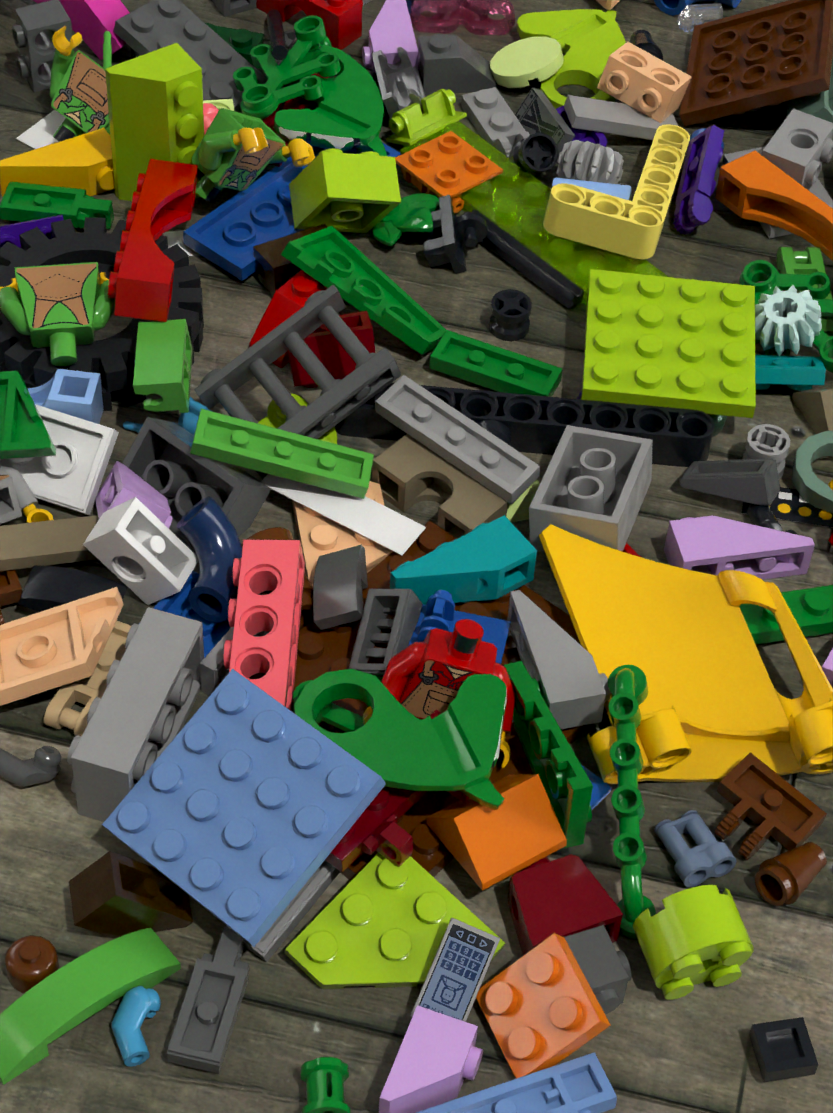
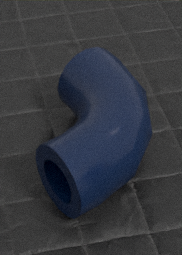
M208 496L194 505L177 524V529L189 541L195 550L199 562V577L189 592L190 606L203 619L220 623L228 619L229 600L237 599L238 587H235L233 584V562L235 558L242 557V546L231 521L215 500Z

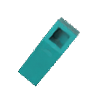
M504 515L490 523L478 525L470 533L452 542L440 544L434 551L414 561L402 563L396 570L390 572V589H412L424 605L427 604L428 598L438 590L449 592L454 603L498 599L533 581L537 550Z

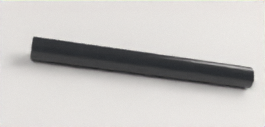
M273 9L267 14L271 50L276 60H283L287 56L283 23L280 12Z

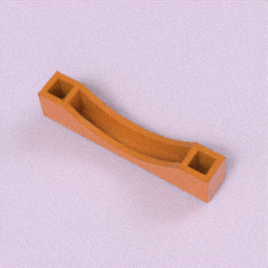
M756 150L720 167L715 196L717 200L743 219L773 225L802 237L812 245L819 247L833 261V208Z

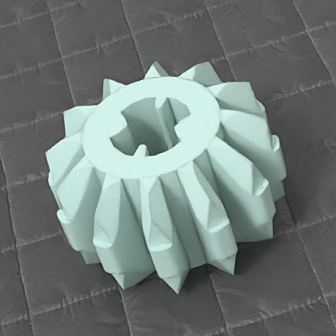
M794 285L787 291H781L775 286L773 295L761 293L758 300L759 304L755 305V340H760V345H762L764 351L775 347V351L779 356L785 349H791L797 355L800 345L812 347L814 336L820 335L822 323L820 318L821 307L818 305V301L812 300L809 290L797 293Z

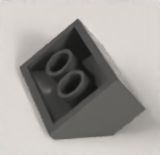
M147 417L122 464L167 498L171 511L170 516H172V523L169 529L195 553L189 541L177 529V524L194 505L208 496H211L224 511L235 527L238 537L250 528L271 488L239 466L190 454L193 434L175 422Z

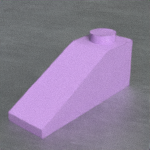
M386 0L369 30V44L367 47L362 48L363 67L376 73L371 53L382 50L389 64L398 63L400 58L397 48L402 47L407 51L412 66H417L418 68V48L406 0Z
M712 515L669 521L664 552L671 566L718 575L720 571L736 570L754 575L763 580L807 574L815 544L810 537Z

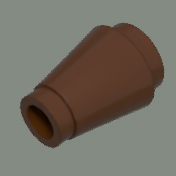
M807 842L804 845L763 861L755 875V885L759 894L764 900L775 906L793 904L821 869L826 866V855L817 844Z

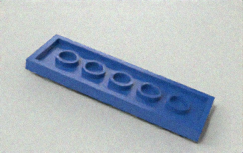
M383 143L388 157L401 155L400 152ZM312 146L315 158L321 151L326 150ZM353 149L343 151V153L360 154L362 151ZM290 156L280 167H274L254 181L246 190L240 191L183 231L184 244L243 281L262 267L254 257L253 246L305 230L294 228L289 184L307 166H294Z

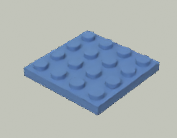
M232 669L102 825L255 947L386 783L372 769Z

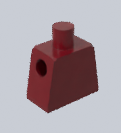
M570 854L552 861L546 856L510 877L508 906L523 956L553 933L566 937L604 925L612 943L617 941L623 914L579 856Z

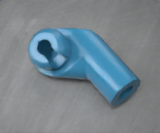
M136 986L127 991L111 1022L113 1034L126 1066L140 1065L150 1057L140 1028L145 1018L154 1017L155 1011L160 1009V996L154 989Z

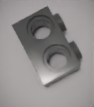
M59 0L46 1L15 9L17 25L12 26V35L15 45L20 51V56L15 57L16 68L20 78L27 79L33 92L50 88L51 68L56 50L52 42L54 33L63 26H66V39L70 42L72 37L71 19Z

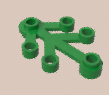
M306 16L294 24L297 42L279 66L272 55L270 45L260 44L251 49L250 55L254 67L261 68L268 80L265 84H258L255 70L252 67H241L233 73L236 89L244 91L240 103L243 114L265 119L272 115L280 103L301 95L305 100H316L324 94L321 78L312 74L319 72V75L322 77H331L338 74L341 70L338 55L333 52L323 53L316 59L299 65L309 50L318 49L324 44L326 30L322 18ZM301 79L299 83L282 88L285 84Z
M755 260L747 264L740 275L739 282L741 285L755 286V305L759 304L758 300L761 293L773 295L775 286L782 291L788 290L794 285L797 290H809L812 300L818 301V305L821 307V316H831L833 319V300L825 299L831 291L830 279L825 273L814 272L810 275L780 274L770 262ZM815 284H822V285H824V286L821 287V288H813V287H812V286L815 285ZM821 329L820 335L814 336L812 345L819 351L820 359L825 369L833 373V359H831L833 358V336H828ZM755 340V344L760 343V340ZM775 347L765 350V355L777 353ZM785 349L782 354L790 356V349Z

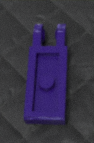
M711 125L689 141L675 203V218L673 219L674 228L680 234H690L697 225L702 226L710 221L709 218H711L710 214H712L713 205L709 198L716 186L714 176L717 164L723 154L721 145L724 130L715 125Z

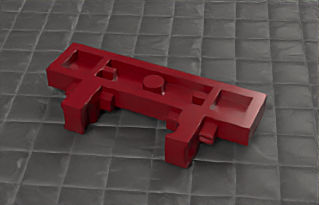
M436 709L430 715L431 719L440 715L441 712ZM384 786L325 860L343 872L363 852L371 855L374 851H377L397 867H400L413 853V838L397 824V820L428 791H414ZM458 790L447 791L463 803L470 799Z

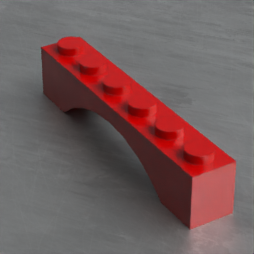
M150 159L146 173H139L137 190L133 192L131 211L129 210L127 214L126 230L122 231L120 251L116 252L114 272L110 273L108 298H115V316L167 322L172 301L175 263L161 251L155 241L163 233L176 225L191 220L195 204L198 165Z

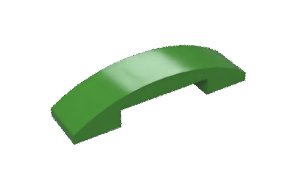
M146 928L113 939L64 965L28 990L0 1014V1082L3 1085L49 1056L48 1044L122 997L131 988L143 986L145 989H151L180 970L181 963L153 929Z

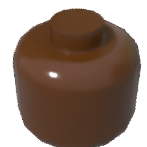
M30 935L21 937L13 942L7 950L5 965L8 981L14 989L21 993H26L59 969L56 948L49 940L42 936Z

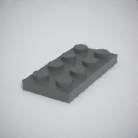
M152 0L115 22L114 32L140 56L178 43L202 68L203 100L233 99L235 112L242 111L240 103L244 91L236 89L233 73L241 67H252L255 70L258 84H265L268 80L179 0Z

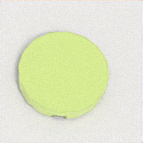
M549 37L521 39L499 50L490 61V70L496 83L507 88L529 86L528 80L538 78V82H543L557 73L564 61L562 48L556 39Z

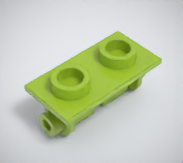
M439 89L421 99L423 114L419 103H413L393 113L392 119L389 120V127L395 134L386 138V140L390 143L403 145L404 148H415L426 142L425 138L432 134L451 130L454 127V123L465 118L467 113L455 111L453 104L456 102V97L453 91L450 89Z

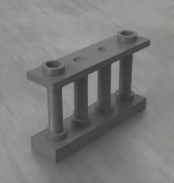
M333 284L325 291L320 290L312 294L305 302L303 308L222 369H215L209 372L202 379L201 384L194 390L209 410L220 402L230 416L258 423L234 393L235 390L255 376L287 417L285 423L277 429L318 439L399 378L401 372L396 360L385 347L378 353H369L337 314L345 308V304L338 289ZM323 324L356 363L355 370L342 380L334 379L303 340ZM288 350L322 390L320 397L308 406H300L268 366ZM256 471L262 480L268 475L267 473Z

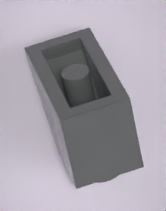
M435 34L433 36L418 37V71L425 96L439 89H450L455 94L477 92L482 89L496 87L489 61L457 35Z

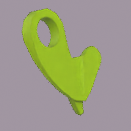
M597 9L532 12L523 14L518 18L517 32L520 39L530 37L553 38L559 42L562 53L565 54L563 56V64L557 73L547 80L541 81L540 90L543 91L555 109L565 104L567 97L557 91L558 88L565 85L585 86L596 94L591 97L592 99L615 102L616 98L598 89L597 86L609 56L626 43L619 25L615 21L616 11L607 10L603 12Z

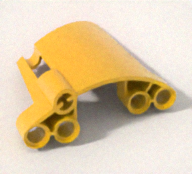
M552 524L539 534L540 541L580 644L593 656L598 673H605L608 679L612 671L617 667L634 665L639 667L646 676L648 695L644 702L639 705L641 723L636 728V741L643 759V768L638 774V782H720L750 752L779 776L799 772L807 774H827L833 772V688L777 585L736 570L720 571L718 575L655 562L598 544ZM741 604H754L764 607L775 616L803 681L804 690L798 698H786L774 688L739 607ZM610 701L605 702L604 706L612 726L598 731L591 737L588 733L587 740L603 782L618 784V774L614 770L610 757L611 746L616 741V728L612 723L608 708Z

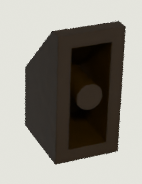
M112 851L103 855L69 881L74 925L114 939L146 928H152L154 932L185 928L193 923L189 895L156 868Z

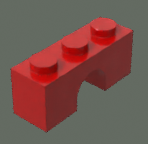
M256 0L257 9L266 14L270 10H278L283 23L301 10L307 16L322 18L326 36L334 48L343 50L362 36L363 0Z

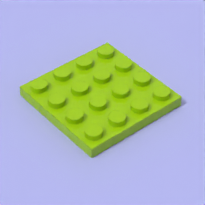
M590 269L581 400L702 411L706 414L753 418L756 407L755 286Z

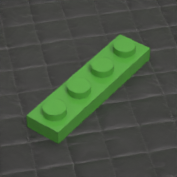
M205 409L200 410L190 454L362 499L365 498L369 487L374 457L372 453Z

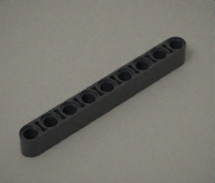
M394 383L389 384L335 425L336 432L349 437L398 441L406 435V432L375 411V401ZM420 385L475 423L481 420H495L505 424L511 431V447L518 452L553 455L566 426L570 425L652 439V464L689 467L693 461H707L715 427L713 419L708 414L691 409Z

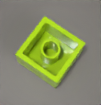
M336 148L323 150L289 184L295 229L306 230L325 223L328 227L333 226L339 232L367 233L401 203L395 157L379 156L377 152L373 151L351 154L343 153L342 150Z

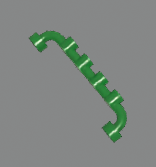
M622 665L614 669L608 678V688L611 695L608 708L612 723L616 728V741L611 746L610 757L614 770L618 774V788L615 789L611 797L616 818L619 820V836L613 843V852L617 864L621 868L622 899L617 904L623 914L620 931L627 938L638 940L633 929L636 918L647 908L651 916L657 914L652 901L643 896L641 869L646 863L647 855L643 841L640 838L639 821L644 816L645 807L642 795L638 790V774L643 768V759L636 741V728L641 723L639 705L644 702L648 695V684L644 672L639 667Z

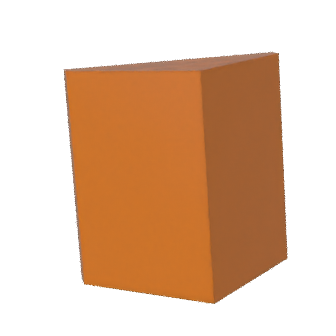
M539 774L508 775L492 783L504 798V802L497 810L487 808L470 798L466 803L459 800L426 817L427 825L482 891L560 850L567 844V839Z

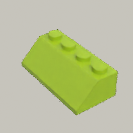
M178 43L105 69L115 196L119 200L132 202L133 192L137 190L139 173H146L150 159L193 164L192 156L204 137L202 68ZM199 169L197 173V183L204 175ZM196 193L195 199L200 198L201 196Z

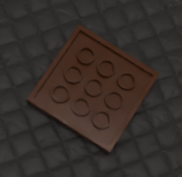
M788 0L694 26L686 72L692 78L682 99L679 113L684 126L696 123L703 124L716 118L732 114L739 115L751 109L767 105H779L787 100L803 96H815L829 90L833 57V0Z

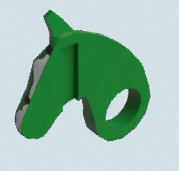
M355 669L324 673L305 685L294 704L297 716L380 775L385 781L386 787L414 791L458 790L479 804L493 810H497L504 802L503 796L489 780L499 758L502 726L507 703L506 684L497 676L492 674L468 676L460 686L456 698L449 704L448 709L433 719L429 715L425 719L419 720L396 700L375 675ZM345 698L359 699L369 704L373 709L372 717L366 724L351 732H329L319 727L316 723L319 712L335 700Z

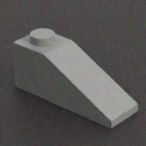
M520 590L511 591L507 621H511L510 630L517 651L531 678L537 680L541 695L560 729L601 722L604 704L610 701L608 679L605 673L599 674L593 656Z

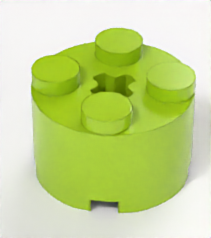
M702 885L674 893L662 899L665 907L664 910L651 916L647 908L636 918L633 924L634 932L655 985L662 990L667 1000L686 996L694 990V985L712 981L715 987L735 982L742 976L739 967L750 958L754 951L730 890L725 888L723 894H720L717 885Z

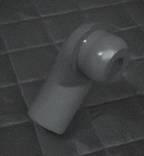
M43 746L37 749L34 758L21 760L0 748V776L17 786L25 787L52 781L61 770L59 765L61 754L52 746Z

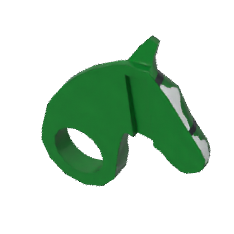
M322 45L318 49L309 50L299 65L316 59L323 53L333 52L338 55L341 70L336 74L338 75L336 77L321 78L324 94L316 100H309L318 104V108L314 110L308 108L286 109L276 112L274 119V131L287 142L300 138L312 146L324 149L336 148L342 151L358 149L362 152L373 151L377 152L379 156H387L385 147L379 137L384 115L383 99L371 74L350 55L340 49ZM301 79L285 84V87L299 83Z

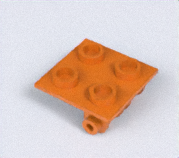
M452 131L395 157L396 164L401 167L404 180L415 185L421 193L432 194L438 198L450 195L453 203V213L460 212L464 207V200H462L464 192L503 173L501 167Z

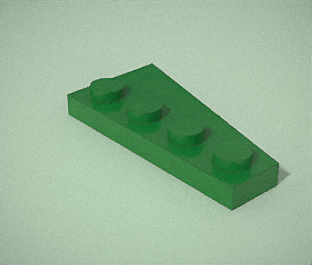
M333 226L288 242L281 253L283 257L325 287L329 288L334 284L342 299L361 312L367 311L369 318L421 355L436 348L446 331L438 321Z
M522 661L505 664L503 666L507 669L516 695L512 724L533 774H539L565 834L567 844L564 849L582 845L584 843L586 825L592 821L590 801L593 785L544 701L537 680L531 678Z

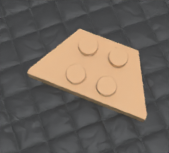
M369 481V487L365 496L384 505L380 484ZM292 500L298 537L305 562V573L312 587L314 585L316 564L321 555L362 544L365 548L368 573L393 552Z
M117 587L0 625V706L71 684L93 675L124 605Z

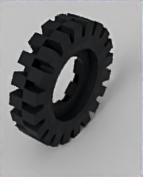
M85 217L83 233H76L71 219L51 222L52 239H48L38 227L20 234L21 248L10 242H7L0 248V287L9 286L12 283L11 279L16 278L14 267L98 262L99 280L101 272H106V278L109 279L110 273L114 272L116 252L120 251L122 231L126 230V221L119 220L111 234L107 233L106 218ZM162 234L155 243L175 263L172 301L167 320L186 319L193 348V365L194 352H200L203 341V296L200 276L195 264L189 265V255L178 244L168 248L167 236ZM0 308V372L18 371L27 388H34L47 383L57 369L100 373L103 411H112L111 393L118 392L127 407L144 402L146 395L135 394L133 388L138 322L153 320L133 318L125 329L114 336L94 341L91 344L76 345L77 362L75 364L55 366L51 363L50 347H33L30 335L19 334Z

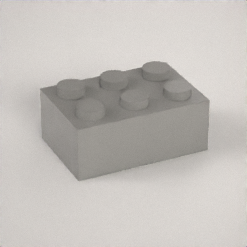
M567 425L529 507L530 543L536 550L544 551L539 534L552 524L580 537L623 552L652 481L653 440Z

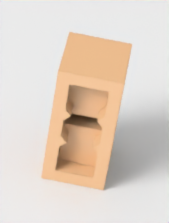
M627 42L609 56L597 88L662 123L679 108L692 77Z

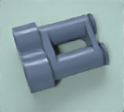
M696 810L686 812L680 819L675 821L670 819L663 820L654 828L655 833L675 861L674 870L686 887H695L709 877L724 876L736 865V858L727 845L716 840ZM681 834H690L698 846L689 848Z

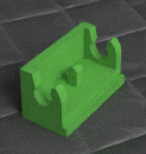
M186 319L167 320V322H138L133 378L134 392L140 395L159 394L162 396L160 399L150 398L144 400L143 408L145 410L153 412L179 410L180 413L189 412L193 348Z

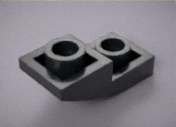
M34 565L18 604L36 612H41L115 587L118 588L123 599L127 586L79 570Z

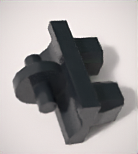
M451 196L439 197L440 210L431 212L433 231L424 232L427 241L423 242L425 256L431 268L451 263L455 274L465 272L467 270L464 245L474 247L486 237V221L483 217L472 212H465L462 216L457 217L453 213Z

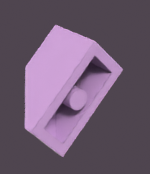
M116 461L95 499L99 519L105 511L136 497L166 527L170 528L172 516H170L171 511L167 498L127 466Z
M417 1005L380 1095L379 1113H416L457 1098L464 1078L473 1081L481 1062L483 1049L475 1047L478 1026Z

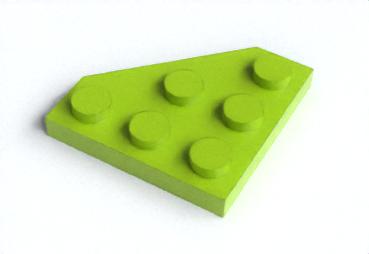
M378 853L286 947L285 955L322 989H344V986H375V988L417 987L418 984H424L451 918L498 938L500 937L411 856L400 867H397ZM501 938L492 960L501 952L506 944Z

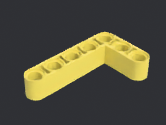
M671 124L662 125L657 128L632 201L573 184L561 183L554 185L551 188L543 221L545 230L561 238L631 258H651L655 254L690 141L689 133L685 129Z

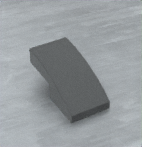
M362 544L321 555L318 558L313 585L314 623L320 630L361 620L364 610L362 589L368 588L365 548Z

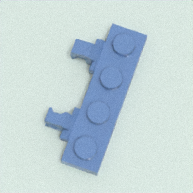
M594 1052L416 1113H603L616 1107L617 1096Z

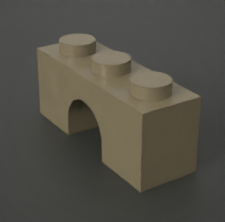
M409 434L404 435L373 460L372 482L380 484L382 496L385 500L403 513L421 501L440 503L437 526L456 539L470 533L482 523H490L504 515L507 516V501Z

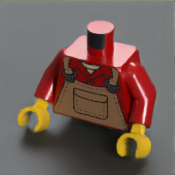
M462 619L456 622L453 633L438 628L432 629L428 632L423 642H414L394 655L387 665L381 683L408 712L419 719H425L436 709L441 713L445 712L449 704L456 698L460 686L468 676L492 674L499 677L506 684L507 703L500 749L504 753L503 769L508 764L510 758V747L505 741L506 732H511L516 695L507 669L496 662L497 647L492 643L481 641L484 634L482 626L473 620ZM368 707L363 714L364 725L372 717L373 709L371 707Z

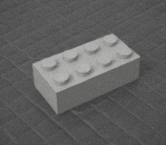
M148 607L140 623H134L131 626L126 639V651L122 659L113 661L107 676V688L102 698L96 697L93 700L88 712V725L82 736L76 735L68 751L67 762L72 765L73 770L71 791L76 793L79 815L104 822L182 730L201 691L200 662L204 659L203 624L200 621Z

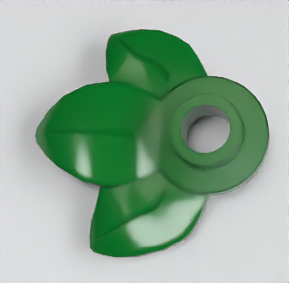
M416 193L401 198V203L373 227L374 237L379 242L392 246L400 238L402 232H432L433 219L431 212L440 208L439 198L426 193Z

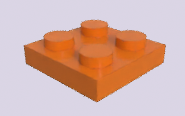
M553 933L480 987L476 996L516 1079L555 1066L611 1026L567 941L556 933Z

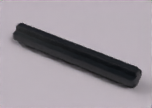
M472 211L473 214L483 217L486 221L487 235L481 243L568 309H574L582 303L584 290L480 211Z

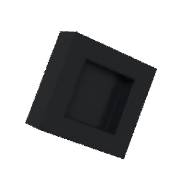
M803 1017L752 1024L749 1037L763 1082L815 1075L819 1064Z

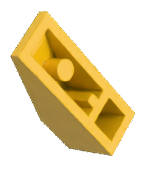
M101 128L0 160L1 196H4L10 182L84 189L88 196H94L115 189L111 136L105 128Z

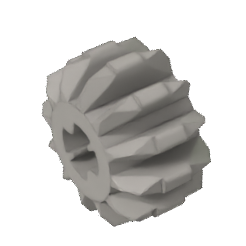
M579 140L564 143L562 152L559 153L556 173L558 178L618 184L623 173V156L619 152L613 151L610 147L602 146L600 143L595 144Z

